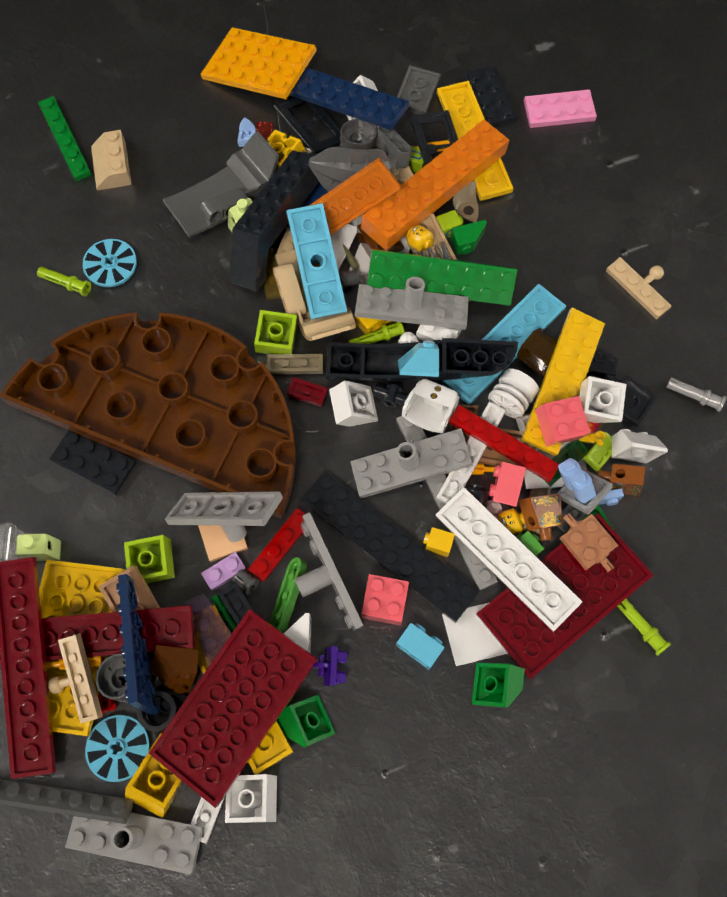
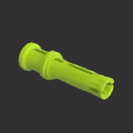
M43 266L37 270L38 277L66 287L68 291H76L84 297L91 291V282L87 280L82 281L76 276H66Z
M396 322L388 326L382 325L381 329L351 339L349 343L373 344L382 340L389 341L390 338L398 335L402 336L405 332L402 323Z
M627 598L617 606L640 631L644 642H648L652 646L657 656L671 645L670 642H666L658 633L659 630L657 628L651 627Z

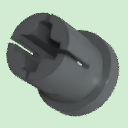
M357 270L344 273L342 271L339 272L342 290L347 289L348 286L360 283Z
M244 569L239 570L233 577V582L237 583L246 596L250 595L260 583L258 578H253Z

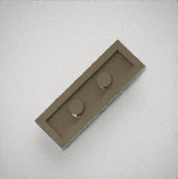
M267 354V369L271 374H323V354Z

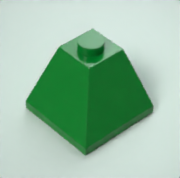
M476 663L472 705L508 708L523 690L525 669L511 664Z
M319 694L289 705L277 719L284 735L304 748L336 734Z

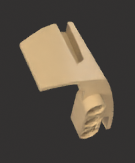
M295 249L275 255L278 266L273 267V272L285 312L297 315L300 331L308 341L356 328L353 314L347 303V313L311 320ZM317 263L312 264L314 267H320Z

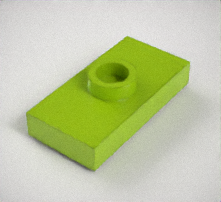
M604 432L607 438H601L604 444L598 446L595 442L582 458L596 472L602 468L612 455V440L607 432Z

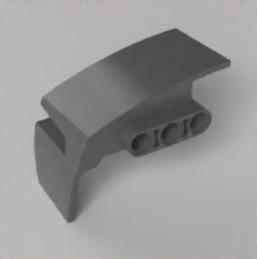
M257 131L240 151L233 153L226 162L227 167L184 191L164 198L163 202L188 237L202 233L228 220V210L237 205L239 199L250 198L252 201L255 200L269 179L272 178L279 155Z

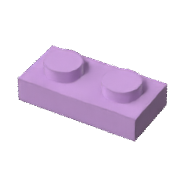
M234 552L201 574L210 589L214 591L233 579L239 570H246L237 553Z

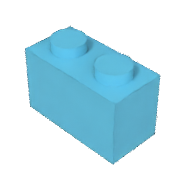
M410 623L397 641L396 646L430 670L445 648L442 646L443 642L435 636H428L425 633L426 630L421 625Z

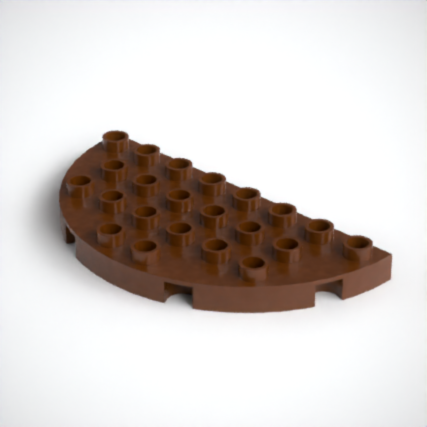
M126 313L95 320L72 329L50 342L55 352L45 358L40 364L31 357L10 379L0 394V397L7 405L213 491L280 492L283 499L272 515L280 519L283 518L290 499L296 466L294 433L284 396L267 367L262 362L258 364L249 356L247 347L243 343L213 325L194 318L171 313H159L158 321H141L137 313Z

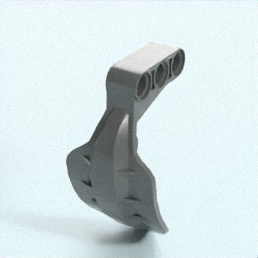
M378 127L376 146L379 149L327 148L319 154L310 157L309 167L324 189L329 192L377 158L382 160L392 174L395 172V169L408 167L412 148L394 129L388 130Z

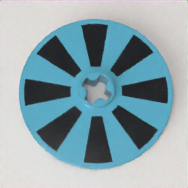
M106 239L95 243L88 249L83 258L85 275L92 283L101 287H115L125 283L134 274L137 266L134 250L129 244L118 239Z
M115 715L102 720L93 728L86 742L85 756L89 768L97 777L109 782H120L132 778L150 750L148 733L139 721L129 716ZM120 742V747L123 749L115 754L116 750L113 749V746L118 745Z

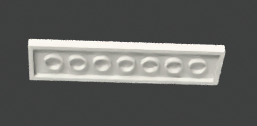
M464 487L436 514V517L552 631H555L582 603L559 578Z

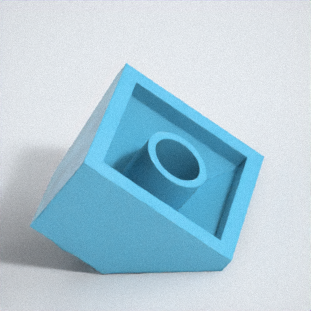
M423 341V343L415 345L398 360L399 374L439 377L438 345L433 341Z

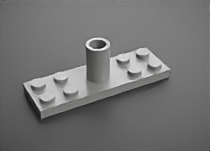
M419 277L409 278L406 281L405 290L389 289L387 287L380 289L359 284L355 317L466 330L468 297L424 292L425 282Z
M461 428L413 443L403 442L397 448L350 461L360 498L473 466Z
M280 492L184 493L167 515L165 521L168 525H221L229 541L237 542L247 534L244 526H265L283 497Z
M311 514L303 515L301 529L305 537L309 536L311 551L314 555H318L323 566L295 578L296 585L302 597H305L332 584L337 595L335 597L336 604L339 610L343 609L346 614L344 621L348 629L352 628L353 631L362 628V621Z
M134 812L130 813L126 824L73 816L65 848L192 875L204 827Z

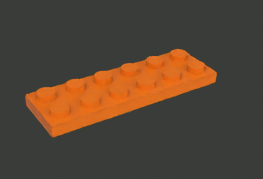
M377 158L309 206L323 203L329 233L332 235L400 190L401 185L382 160Z

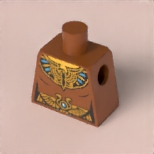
M612 464L611 472L599 470L598 476L612 483L613 488L611 490L622 488L623 494L639 497L644 483L645 467Z
M560 493L518 500L527 529L529 531L539 529L541 541L553 539L551 527L562 525Z

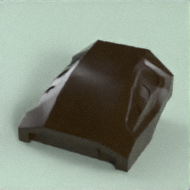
M538 328L521 345L517 358L532 371L544 378L558 341L546 334L542 328Z

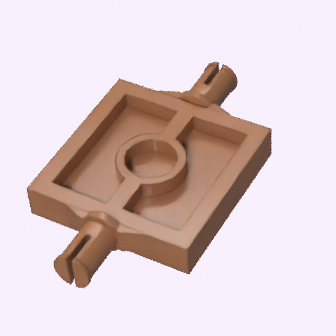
M570 513L564 516L563 519L569 524L570 529L560 537V540L581 566L587 570L592 565L601 563L607 572L613 569L614 566L606 557L618 545L597 519L591 514L584 520L577 522Z

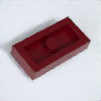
M293 377L286 394L289 397L322 407L328 393V388Z

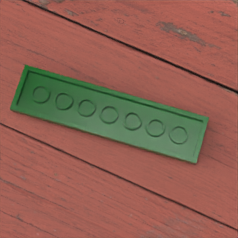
M372 249L367 285L380 289L387 287L389 289L405 290L406 281L409 278L419 277L425 282L424 292L466 296L468 300L511 306L518 269Z

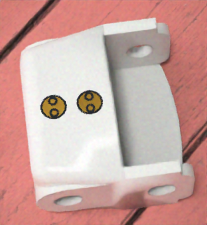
M428 379L419 380L404 403L402 417L425 430L444 434L460 397L457 396L455 390Z

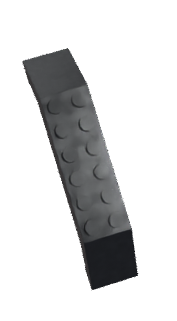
M292 150L232 228L230 282L232 284L258 292L266 281L268 250L289 223L286 211L300 208L319 183L309 167L310 157L319 153Z

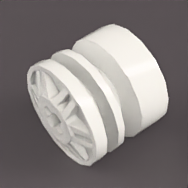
M508 368L500 377L499 384L495 385L489 393L488 399L491 403L505 409V415L518 418L524 415L525 410L529 407V403L538 394L539 387L527 374Z

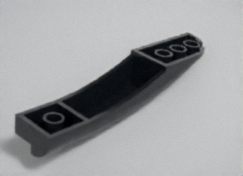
M455 338L434 340L433 342L439 348V377L399 374L398 360L415 345L423 342L397 344L328 342L326 379L418 382L422 379L441 381L490 376L503 371L511 364L517 352L518 342Z

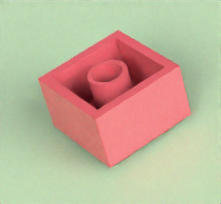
M579 396L545 403L535 410L546 447L578 440L591 433Z
M500 462L499 465H495L493 476L496 477L495 483L491 484L489 488L491 500L516 507L526 467L506 462Z
M369 574L361 618L401 626L409 582Z

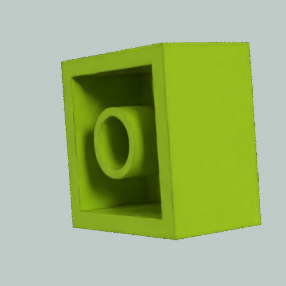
M260 310L254 343L255 352L264 354H293L297 315Z
M159 535L124 542L126 568L128 569L136 565L146 584L175 578L170 538Z

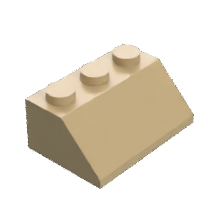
M121 130L104 132L91 146L96 189L103 190L131 185L126 142Z

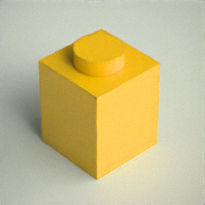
M432 527L430 533L426 532L423 543L427 544L426 549L429 552L448 557L455 534Z

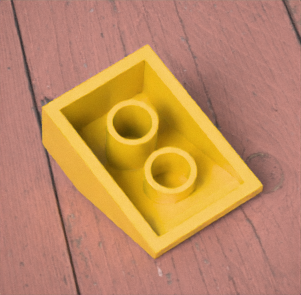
M160 733V735H159L158 738L156 739L155 743L157 742V740L159 739V737L162 735V733ZM148 752L126 786L125 798L132 799L133 803L163 818L183 781L174 774L171 775V771Z

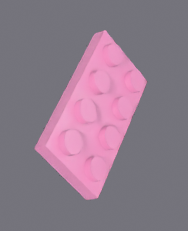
M590 90L525 96L524 98L530 128L595 121L597 117Z

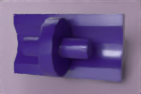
M336 646L325 648V655H319V663H316L313 667L318 669L319 677H324V686L330 687L346 682L345 671H337V663H346L347 652L338 650Z

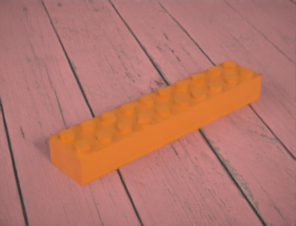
M482 120L401 185L400 190L362 215L361 229L387 251L407 235L411 227H415L423 222L506 153L509 139L486 120Z

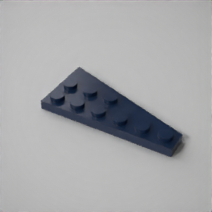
M127 574L118 575L119 583L116 584L117 593L120 596L118 612L122 618L120 634L124 642L121 652L125 659L123 675L125 680H127L125 698L129 705L148 714L159 713L158 705H153L152 695L156 693L151 680L148 679V675L151 674L146 641L145 638L141 639L139 628L143 627L142 620L135 611L138 608V599L134 580Z

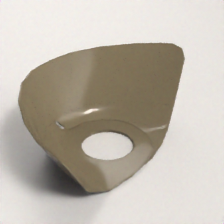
M474 181L470 182L453 197V206L457 214L462 219L472 223L477 221L479 213L476 198V182ZM466 206H470L474 209V213L466 215L463 209Z

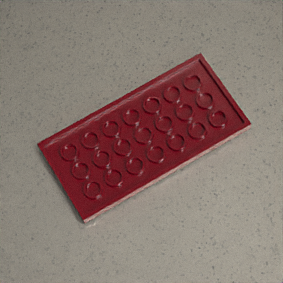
M599 513L594 517L618 545L606 557L614 566L613 569L607 572L601 563H598L585 570L564 543L560 544L541 560L582 601L555 631H552L509 588L476 613L477 617L519 667L525 669L524 674L529 680L653 576L650 570Z
M249 609L149 754L214 808L218 807L318 659L253 610Z

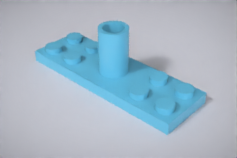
M323 203L287 210L286 213L310 319L314 320L347 313ZM317 263L320 267H314L312 264Z

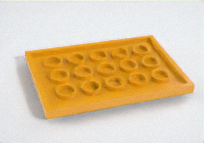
M232 27L202 71L201 77L204 80L287 99L317 50L315 45Z

